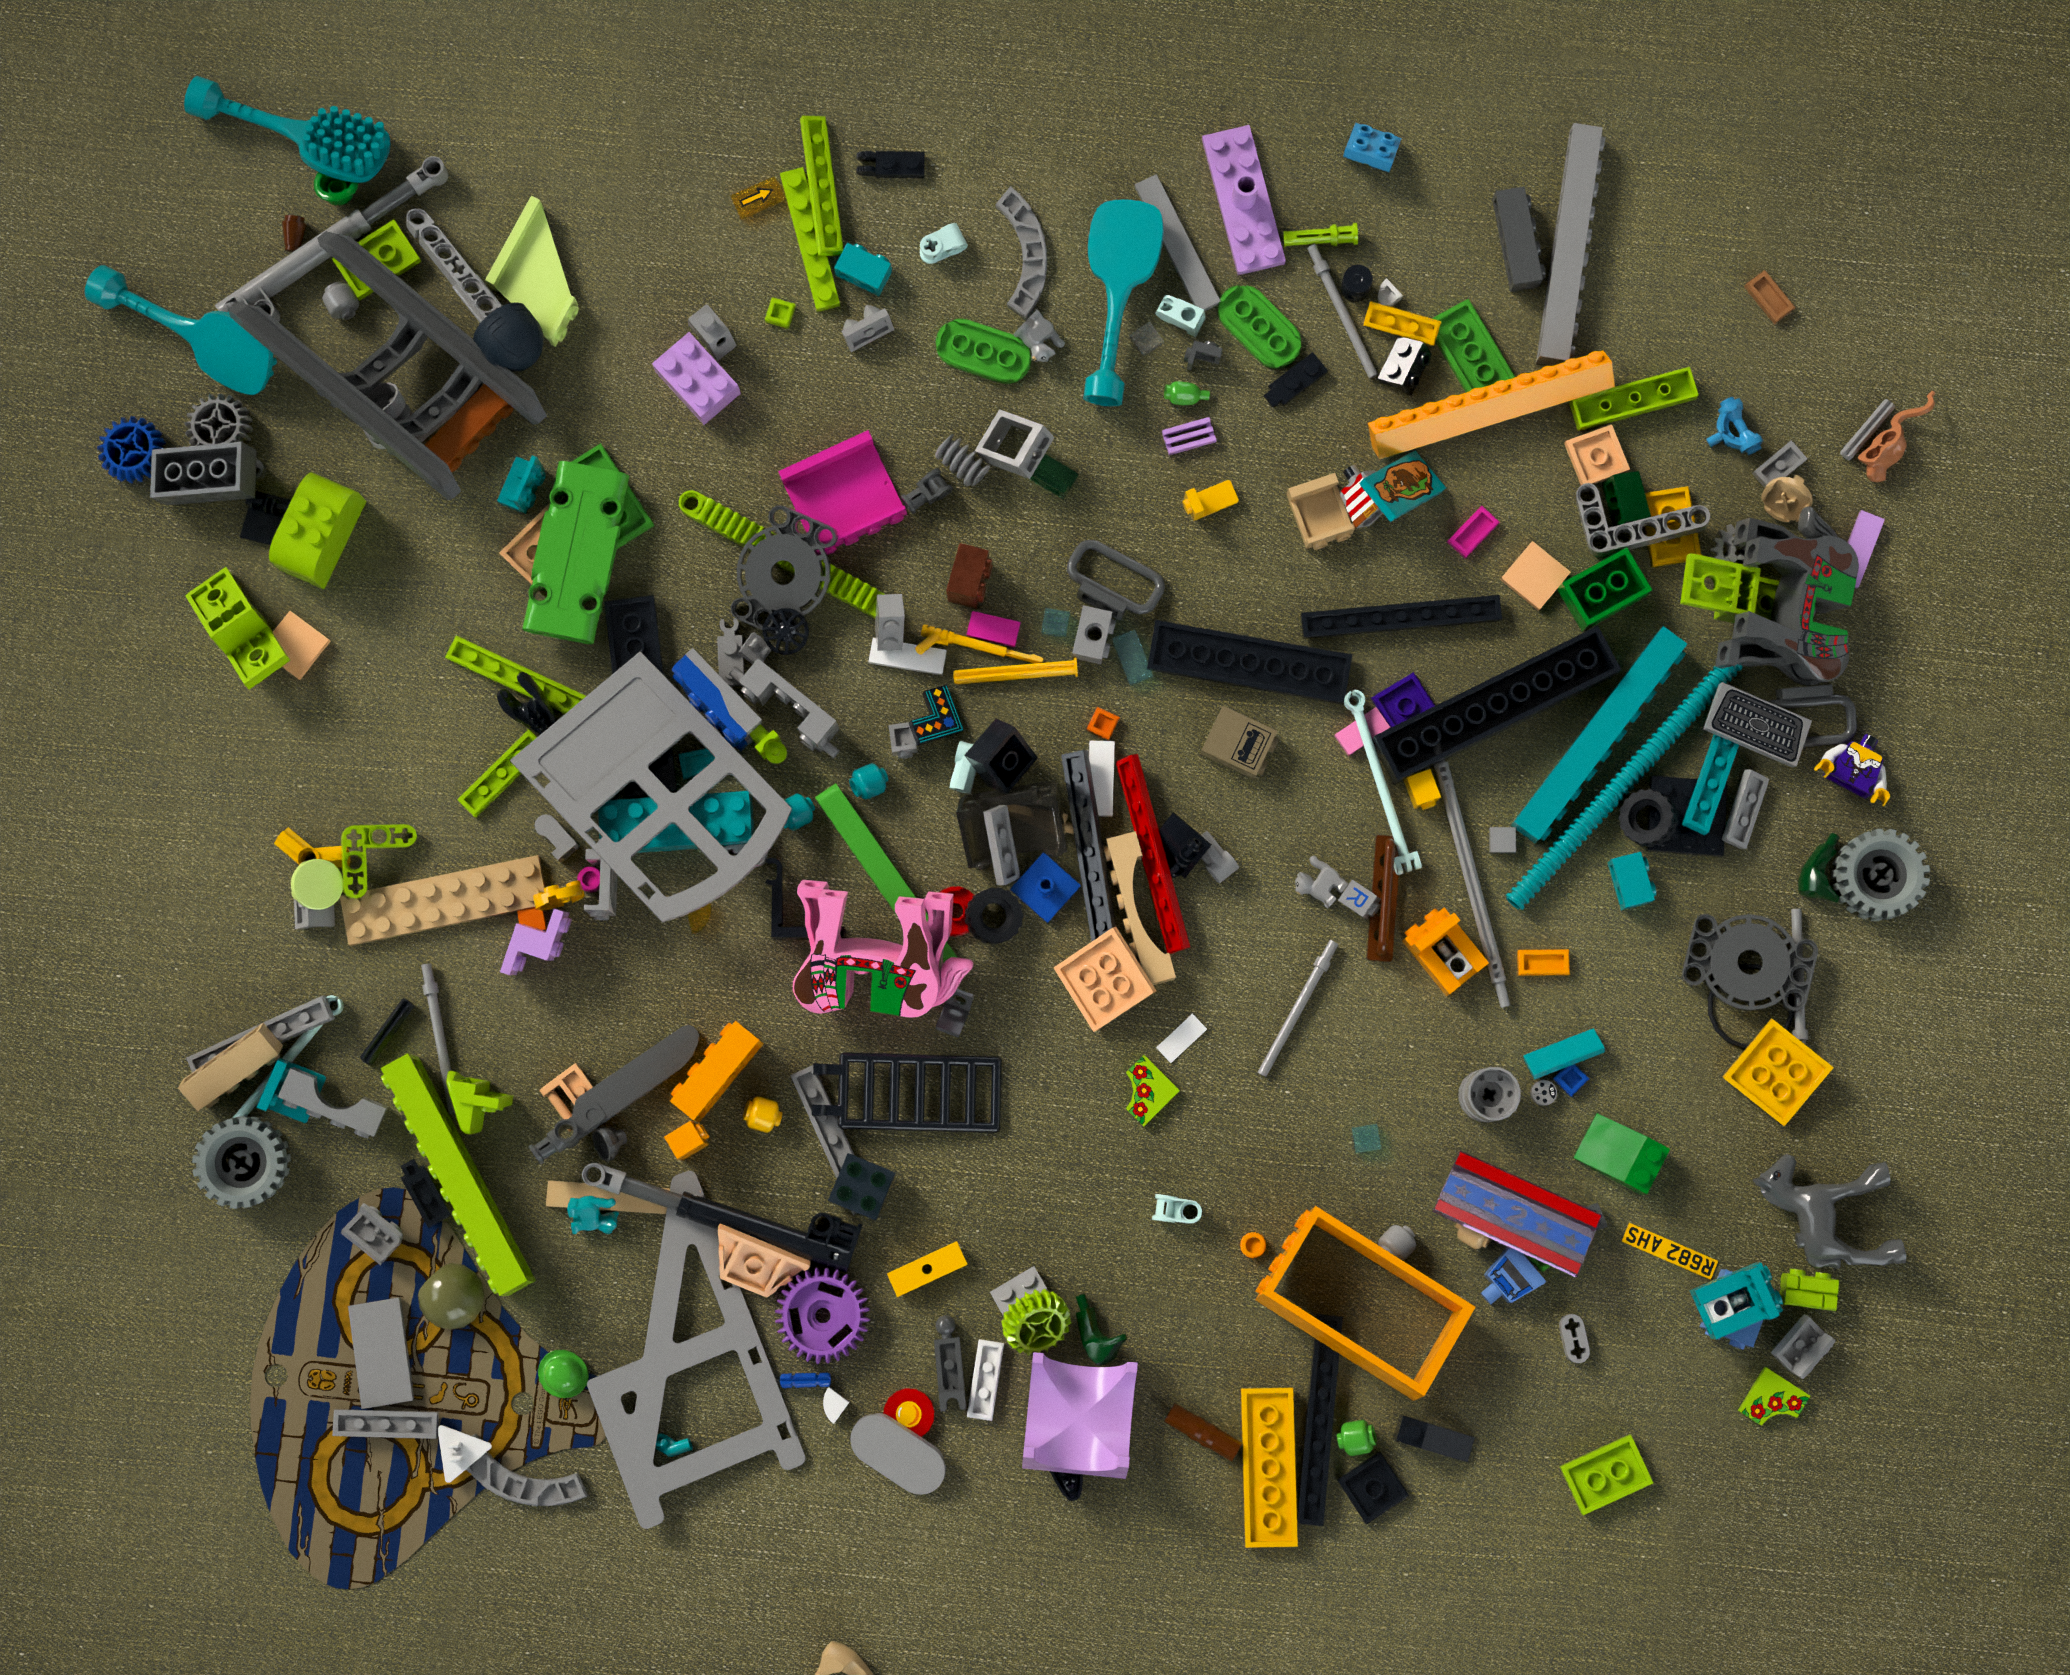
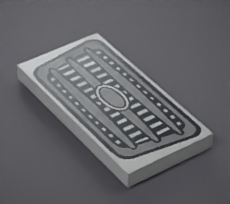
M1721 682L1718 685L1703 730L1794 768L1797 767L1812 720Z

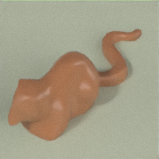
M1934 391L1927 395L1928 403L1925 406L1904 410L1893 416L1891 420L1892 428L1881 432L1873 440L1871 446L1858 456L1859 461L1866 464V475L1871 482L1885 481L1887 469L1901 459L1906 450L1907 443L1900 424L1906 418L1921 416L1930 412L1935 405L1933 399Z

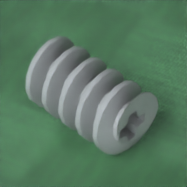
M952 434L939 446L935 457L937 459L943 458L942 464L944 466L950 465L949 470L952 473L957 472L956 477L958 479L965 478L964 484L966 486H974L983 479L991 466L988 464L982 468L983 459L980 458L974 461L976 452L973 451L967 454L969 445L967 444L960 448L962 439L959 438L953 441L954 434Z

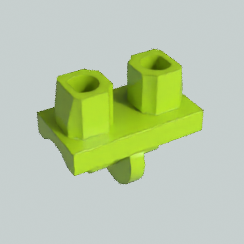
M760 724L749 734L757 744L755 748L763 759L767 758L773 764H780L786 759L787 749L774 730L769 733Z

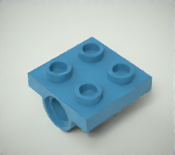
M1355 123L1343 157L1362 164H1368L1371 167L1389 173L1402 138L1389 132L1373 129L1369 125Z

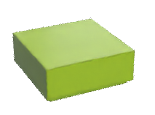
M772 297L765 322L789 329L796 305Z

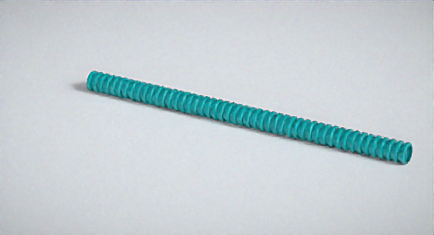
M1737 664L1723 669L1713 667V671L1708 673V677L1705 676L1703 682L1697 685L1698 688L1692 690L1693 694L1690 693L1687 696L1688 699L1682 701L1683 705H1678L1677 711L1674 710L1672 716H1668L1667 722L1661 724L1662 728H1657V733L1651 735L1652 739H1647L1646 745L1643 744L1641 750H1637L1636 756L1630 758L1631 762H1626V767L1620 769L1621 773H1616L1615 779L1612 778L1610 780L1611 784L1605 785V790L1599 792L1600 796H1595V801L1589 803L1590 807H1585L1584 813L1581 812L1579 814V819H1574V824L1568 826L1569 830H1564V835L1558 837L1559 841H1554L1553 847L1547 849L1548 853H1543V858L1537 860L1538 864H1533L1532 870L1526 872L1527 876H1522V881L1516 883L1517 887H1512L1511 893L1506 894V899L1511 905L1519 910L1525 908L1524 904H1528L1530 902L1529 899L1535 897L1534 893H1538L1540 887L1546 885L1545 881H1549L1551 879L1550 876L1556 874L1555 870H1559L1561 864L1567 862L1566 858H1570L1572 856L1571 853L1577 851L1576 847H1580L1582 841L1587 840V835L1590 836L1593 833L1592 829L1596 830L1598 828L1597 824H1601L1603 822L1602 819L1608 817L1607 813H1611L1613 807L1619 805L1618 801L1624 799L1623 795L1627 796L1629 794L1628 790L1634 788L1633 784H1638L1639 778L1642 779L1644 773L1650 771L1649 767L1655 765L1654 761L1658 762L1660 760L1659 756L1665 754L1664 750H1669L1670 744L1673 745L1676 742L1675 739L1681 737L1680 733L1686 731L1685 727L1689 728L1691 726L1690 722L1696 720L1695 716H1700L1701 710L1704 711L1706 705L1712 703L1711 699H1714L1719 683H1730L1732 677L1737 675V671L1742 670V665Z

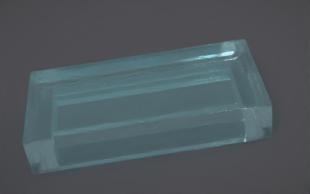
M1136 630L1112 638L1129 686L1153 677L1152 671L1147 669L1148 661Z

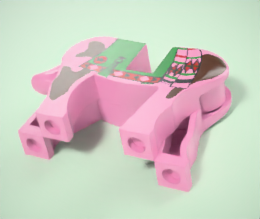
M802 880L798 885L797 894L805 909V926L811 952L794 978L793 992L798 1002L810 1012L822 1014L845 1009L854 992V973L868 974L872 972L870 1011L911 1018L919 1017L927 1013L932 1007L947 1001L956 992L965 975L973 968V961L967 958L950 957L943 963L944 947L952 930L954 894L928 892L925 899L899 896L895 903V913L903 929L904 940L902 946L893 942L871 938L842 939L840 931L848 892L829 890L828 882ZM925 908L928 912V921H926Z

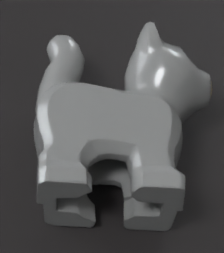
M1036 310L1013 334L1015 337H1019L1031 349V358L1035 362H1048L1049 358L1055 355V351L1043 343L1048 338L1059 348L1065 345V342L1060 339L1055 331L1053 324L1045 319L1039 310Z
M1311 856L1309 859L1311 865L1320 869V873L1314 881L1308 874L1299 872L1295 880V891L1300 895L1311 894L1314 898L1322 901L1324 907L1328 909L1337 899L1330 892L1332 888H1336L1339 893H1342L1348 883L1327 863L1319 861L1316 856Z

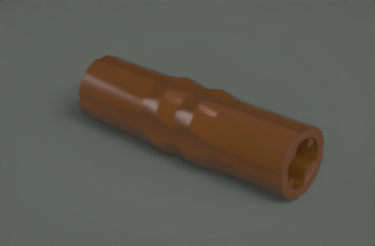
M1176 1403L1173 1404L1164 1420L1165 1423L1187 1435L1191 1440L1197 1441L1203 1447L1209 1448L1231 1462L1242 1445L1241 1441Z

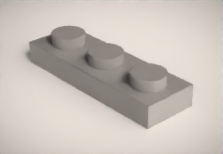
M1744 770L1721 840L1739 849L1747 848L1769 782L1768 778L1753 770Z
M999 805L983 813L996 884L1006 885L1019 879L1020 873L1007 805Z

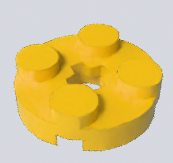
M580 880L567 883L566 887L559 888L558 885L548 886L544 888V892L533 895V901L536 910L544 911L562 907L564 903L570 901V898L572 903L579 901L585 897V893Z

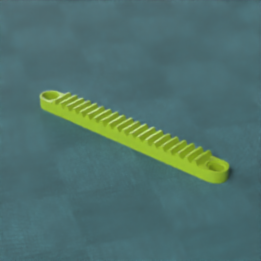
M688 490L679 498V507L683 514L742 547L755 534L765 529L763 526H759L754 521H750L748 518L733 512L730 508L724 507L721 503H717L697 491ZM689 498H696L698 506L696 509L689 510L685 508V501ZM766 535L760 536L753 545L756 546L760 541L764 540ZM782 560L775 564L795 575V569L790 562ZM822 560L823 576H826V567L824 560ZM830 564V583L827 593L876 619L877 595L885 594ZM822 581L821 590H823L825 581Z

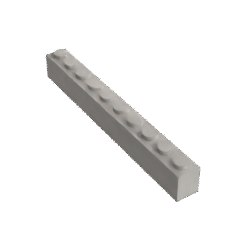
M1573 123L1569 132L1536 364L1554 366L1574 358L1575 346L1571 345L1572 338L1577 336L1579 323L1575 322L1576 314L1580 313L1582 299H1578L1579 290H1583L1585 284L1582 268L1587 266L1589 253L1585 252L1586 244L1590 243L1592 229H1588L1589 220L1593 221L1595 214L1592 198H1596L1599 183L1595 182L1596 174H1600L1602 160L1598 159L1599 151H1603L1605 137L1602 136L1603 127Z

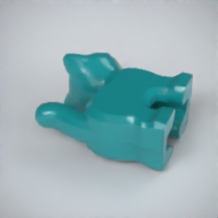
M595 1196L570 1198L567 1211L569 1218L573 1217V1222H571L572 1234H577L582 1230L592 1231L595 1229L605 1234L612 1233L617 1227L619 1212L613 1211L600 1214V1207H613L616 1204L615 1199L596 1198Z

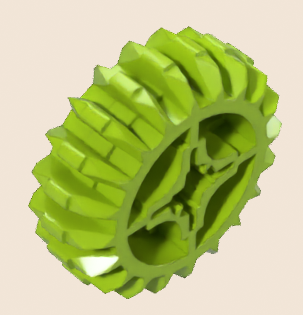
M1045 1288L1040 1293L1036 1289L1030 1295L1025 1292L1024 1297L1021 1299L1016 1297V1303L1008 1304L1009 1311L1003 1312L1004 1320L1001 1322L1005 1339L1019 1353L1024 1352L1028 1356L1032 1352L1040 1353L1041 1350L1048 1352V1348L1051 1346L1057 1347V1341L1064 1340V1333L1069 1332L1068 1325L1071 1324L1070 1310L1063 1298L1054 1293V1291L1049 1293Z

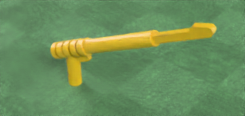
M925 624L922 627L921 636H927V638L915 647L916 652L922 655L935 643L948 646V643H953L1002 657L1008 656L1034 664L1043 663V658L1035 654L1020 653L1009 650L1007 647L958 635L952 631L948 632V630H942L933 626L928 627Z

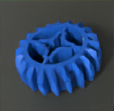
M131 416L129 422L125 417H121V424L112 421L114 428L111 430L104 428L107 436L99 437L104 444L97 446V449L103 452L98 455L99 460L103 461L102 467L105 470H109L108 474L112 477L117 476V479L121 482L126 479L129 483H133L135 478L139 482H143V475L151 478L152 450L165 449L162 447L166 442L163 438H160L162 435L161 431L155 429L156 426L152 422L147 424L144 418L137 420L135 416ZM144 435L149 440V451L143 448ZM116 448L121 451L119 458L121 462L119 465L115 459ZM139 460H143L139 464L135 465L136 462H138Z

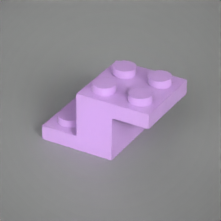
M554 909L546 931L516 923L500 972L507 975H517L518 971L522 972L526 962V957L523 956L524 953L547 961L559 957L563 948V943L560 942L562 934L568 932L572 920L568 918L569 912Z

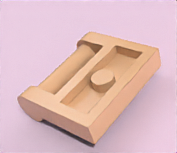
M575 1063L539 1091L543 1097L547 1096L563 1119H569L572 1117V1113L555 1089L561 1086L575 1105L577 1098L594 1086L578 1064Z

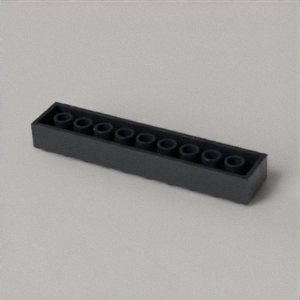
M1596 626L1375 735L1372 740L1393 784L1396 785L1404 781L1406 777L1420 773L1616 676L1621 671V668L1600 628ZM1440 742L1443 753L1435 756L1433 748Z

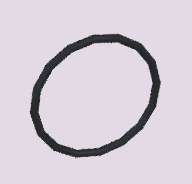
M1740 964V965H1738L1740 970H1741V969H1758V970H1761V967H1762V966L1759 965V964ZM1710 991L1708 996V1016L1715 1031L1727 1043L1745 1050L1749 1045L1730 1039L1719 1028L1713 1015L1714 994ZM1790 993L1788 995L1789 1005L1794 1007V998ZM1789 1011V1016L1784 1026L1787 1031L1793 1020L1794 1012Z

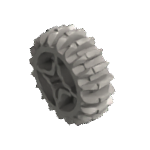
M219 393L216 399L212 394H209L207 402L200 398L201 405L199 407L195 404L192 405L195 412L187 413V417L191 421L184 422L185 426L189 429L185 432V435L191 438L189 440L191 446L211 445V443L203 440L201 430L211 433L212 444L243 442L244 440L251 441V437L246 434L253 432V428L248 425L253 422L252 418L247 416L249 410L246 407H242L243 403L241 401H235L230 395L225 399V396ZM225 410L235 414L236 423L227 420Z

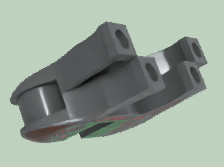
M1804 507L1799 516L1798 530L1806 539L1794 535L1784 526L1751 517L1736 522L1733 546L1739 548L1746 546L1743 566L1750 568L1769 563L1782 575V578L1776 590L1771 620L1750 611L1737 614L1735 616L1732 639L1718 644L1715 667L1723 669L1737 664L1747 667L1771 665L1777 667L1794 682L1806 686L1833 681L1845 671L1849 662L1848 631L1813 622V617L1816 612L1827 613L1851 606L1859 562L1852 546L1839 538L1831 526L1819 516L1813 507Z

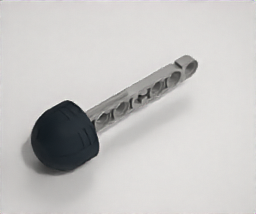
M411 209L406 217L407 229L414 238H419V244L452 284L453 290L480 322L475 330L473 341L481 349L482 354L484 353L485 359L493 366L506 367L511 372L523 371L531 367L539 359L543 348V331L535 317L522 303L514 302L502 306L442 231L434 225L431 217L422 209ZM421 218L424 223L414 224L411 222V219ZM434 235L437 237V240L430 242L424 237ZM440 252H447L451 257L443 259L438 254ZM472 286L476 287L479 291L472 294L468 293L465 289ZM481 304H488L492 309L490 311H483L479 306Z

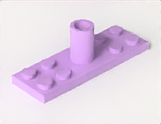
M1250 125L1202 136L1237 275L1284 265L1286 260Z

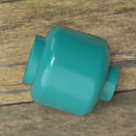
M870 763L854 770L852 778L849 779V784L856 797L860 796L862 799L867 800L885 792L888 775L884 768H879L876 764Z
M797 793L784 800L792 808L784 826L785 829L789 828L795 831L813 820L812 811L815 810V806L809 797L804 798V796Z

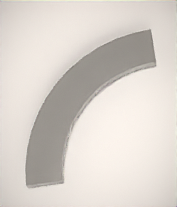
M1010 186L995 204V207L1009 220L1019 238L1023 255V266L1018 286L1008 301L1007 307L1024 320H1027L1035 309L1044 288L1047 273V248L1041 225L1032 208Z
M477 1433L474 1434V1435H472L473 1437H476V1438L479 1439ZM488 1452L466 1469L482 1486L494 1494L520 1504L531 1506L563 1505L589 1496L579 1472L555 1479L530 1478L519 1475L502 1466Z

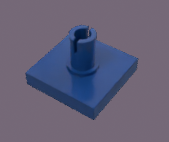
M1043 852L1011 887L1010 891L1048 924L1078 891L1081 885Z

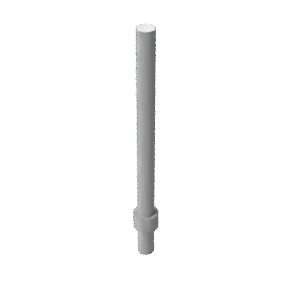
M1313 244L1307 248L1315 264L1313 268L1317 276L1321 277L1368 378L1372 379L1378 373L1329 273L1330 267L1327 261L1323 260L1316 244Z
M1791 909L1792 939L1795 945L1800 940H1803L1802 909ZM1801 945V946L1799 947V954H1800L1802 957H1803V945ZM1798 968L1794 970L1793 978L1795 981L1804 982L1803 969ZM1794 993V1007H1798L1801 1004V997ZM1804 1006L1801 1010L1794 1012L1795 1030H1792V1034L1806 1045L1808 1030H1805Z
M1329 940L1322 955L1316 958L1313 964L1315 967L1260 1066L1258 1074L1267 1077L1323 972H1327L1331 963L1329 961L1338 947V943Z
M428 963L421 965L425 984L422 985L424 996H427L448 1113L455 1114L446 1084L447 1072L451 1071L437 997L439 988L438 983L434 981L432 965Z

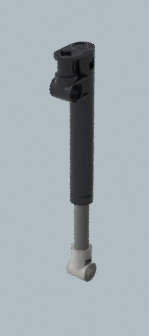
M600 1163L588 1164L582 1171L583 1181L589 1186L618 1195L622 1192L677 1211L676 1216L689 1218L691 1221L717 1230L719 1224H723L797 1256L847 1273L863 1226L862 1223L856 1226L842 1221L840 1217L828 1214L827 1212H820L812 1218L808 1231L804 1232L698 1195L694 1196V1194L686 1191L681 1195L627 1177L626 1172ZM592 1167H597L601 1171V1178L597 1182L589 1179L588 1172ZM818 1217H826L829 1220L830 1227L826 1231H820L816 1228L815 1221ZM841 1230H845V1231L851 1232V1233H853V1234L851 1235V1234L842 1232Z

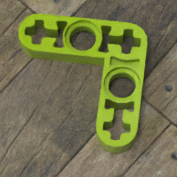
M406 824L353 825L347 827L341 835L344 894L350 899H358L365 895L367 891L366 849L409 847L416 841L417 834L415 829ZM378 829L386 834V840L381 844L375 843L372 839V833ZM389 829H394L393 834H401L403 829H405L407 834H411V838L407 839L406 843H403L402 838H394V844H390L391 832ZM351 830H354L356 835H360V839L355 842V847H361V852L355 850L346 852V847L352 848V841L346 837L351 834ZM352 855H356L361 859L360 868L355 870L347 865V859ZM362 872V877H356L357 885H361L362 889L357 891V895H355L353 890L348 889V886L353 884V876L348 878L347 873L357 874Z

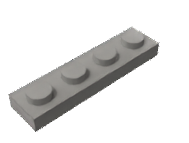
M335 1409L332 1436L437 1439L439 1412Z

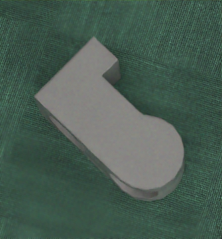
M541 815L535 821L537 833L543 838L549 839L556 847L552 854L560 863H563L580 848L578 843L551 815Z

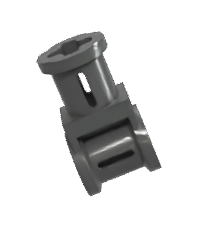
M936 468L916 483L917 488L900 497L913 515L916 513V509L926 502L931 505L935 501L946 497L951 493L953 487L945 482L941 476V470Z

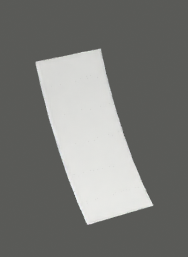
M1192 1013L1156 1048L1172 1063L1207 1028Z

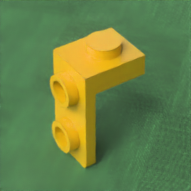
M1226 480L1200 492H1196L1195 488L1185 491L1182 503L1186 513L1191 514L1193 521H1196L1237 504L1239 499L1231 481Z

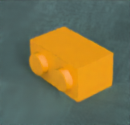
M693 1121L687 1122L664 1136L675 1157L682 1161L708 1146L709 1143L706 1139L710 1137L703 1124L700 1125V1123L697 1124Z

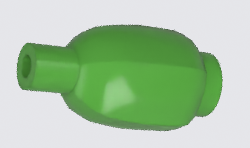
M1174 381L1171 385L1166 384L1164 389V399L1176 405H1193L1199 400L1209 401L1210 391L1200 390L1197 385L1189 382Z

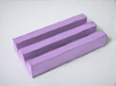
M1210 417L1162 430L1168 455L1216 442ZM1206 426L1204 429L1169 438L1170 435ZM1205 434L1209 435V437L1175 447L1171 446V444Z

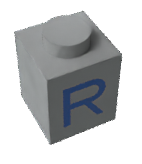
M1353 879L1338 899V901L1366 920L1369 916L1373 917L1381 906L1379 904L1381 898Z

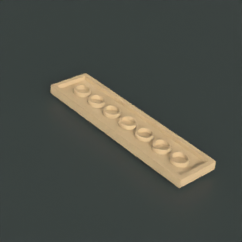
M536 855L367 890L365 895L358 899H350L346 895H342L340 900L348 945L364 944L535 907L533 895L544 892L545 882L540 856Z

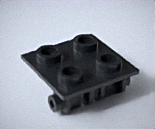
M255 491V498L246 499L245 501L249 507L240 538L271 545L291 500Z
M1174 812L1159 830L1172 878L1179 877L1180 875L1186 878L1212 845Z

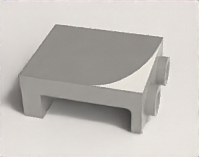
M586 849L585 859L593 866H600L599 904L584 905V911L590 914V917H594V920H609V916H616L618 875L593 849Z

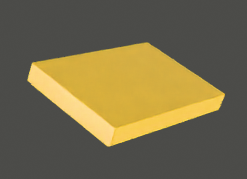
M1688 486L1645 493L1651 517L1692 507ZM1693 515L1691 519L1695 523V518ZM1670 520L1666 523L1670 530L1680 528V523L1676 520ZM1644 527L1646 536L1651 537L1656 533L1653 527ZM1698 533L1647 545L1651 567L1686 562V557L1690 553L1702 555Z

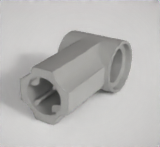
M1206 831L1201 836L1212 845L1201 859L1206 864V868L1211 876L1220 884L1238 870L1239 866L1234 858L1226 850L1223 851L1212 835Z

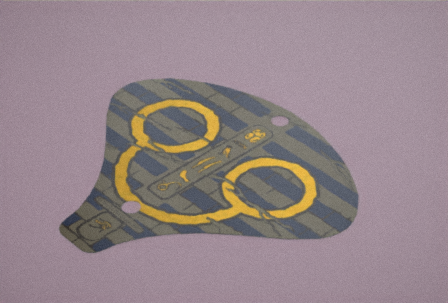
M390 1187L366 1193L340 1209L315 1235L293 1265L276 1297L264 1326L252 1371L250 1395L251 1431L258 1475L267 1507L280 1536L296 1560L313 1577L324 1584L339 1589L362 1588L379 1581L404 1563L453 1515L484 1490L485 1487L467 1470L462 1472L452 1482L447 1483L445 1481L439 1435L437 1439L332 1436L335 1409L439 1412V1426L444 1425L470 1436L477 1433L479 1439L491 1443L492 1448L487 1452L502 1466L511 1471L536 1458L563 1449L598 1445L606 1437L587 1386L580 1394L571 1398L553 1396L543 1388L539 1382L538 1368L540 1361L549 1352L527 1335L503 1308L449 1224L444 1220L428 1229L407 1189ZM363 1203L369 1207L377 1208L382 1214V1218L389 1223L393 1222L398 1225L403 1234L401 1244L381 1265L341 1234L342 1229L355 1217ZM449 1263L465 1265L474 1271L482 1283L484 1292L482 1310L476 1319L464 1328L453 1330L438 1328L428 1321L420 1310L418 1292L422 1285L436 1271ZM401 1297L415 1400L361 1409L348 1306ZM274 1364L282 1365L288 1374L286 1382L280 1387H272L265 1380L266 1370ZM588 1373V1374H589L588 1381H589L590 1379H593V1378H595V1377H598V1376H596V1375H593V1374ZM519 1392L529 1393L534 1400L532 1411L526 1415L516 1414L511 1407L512 1398Z

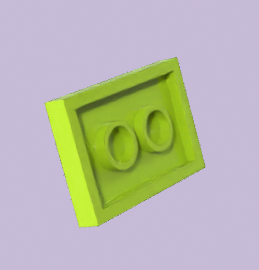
M395 220L390 221L357 242L396 276H400L422 262ZM334 257L332 258L359 301L374 292Z
M1630 1434L1559 1466L1581 1515H1586L1653 1484L1651 1476Z

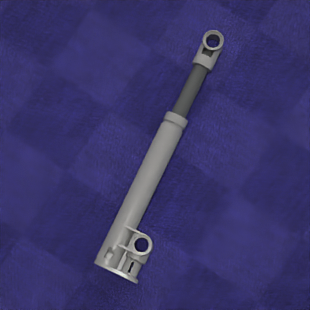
M436 156L426 158L422 167L406 177L407 181L361 212L358 209L354 210L348 217L345 216L325 231L347 235L353 240H357L363 233L366 234L372 230L371 224L415 194L420 196L434 185H443L449 177L443 161ZM434 168H441L437 174H430ZM325 231L215 304L217 310L229 312L228 309L236 302L261 307L264 311L271 310L270 316L279 323L280 313L270 298L332 257L320 247L317 239Z

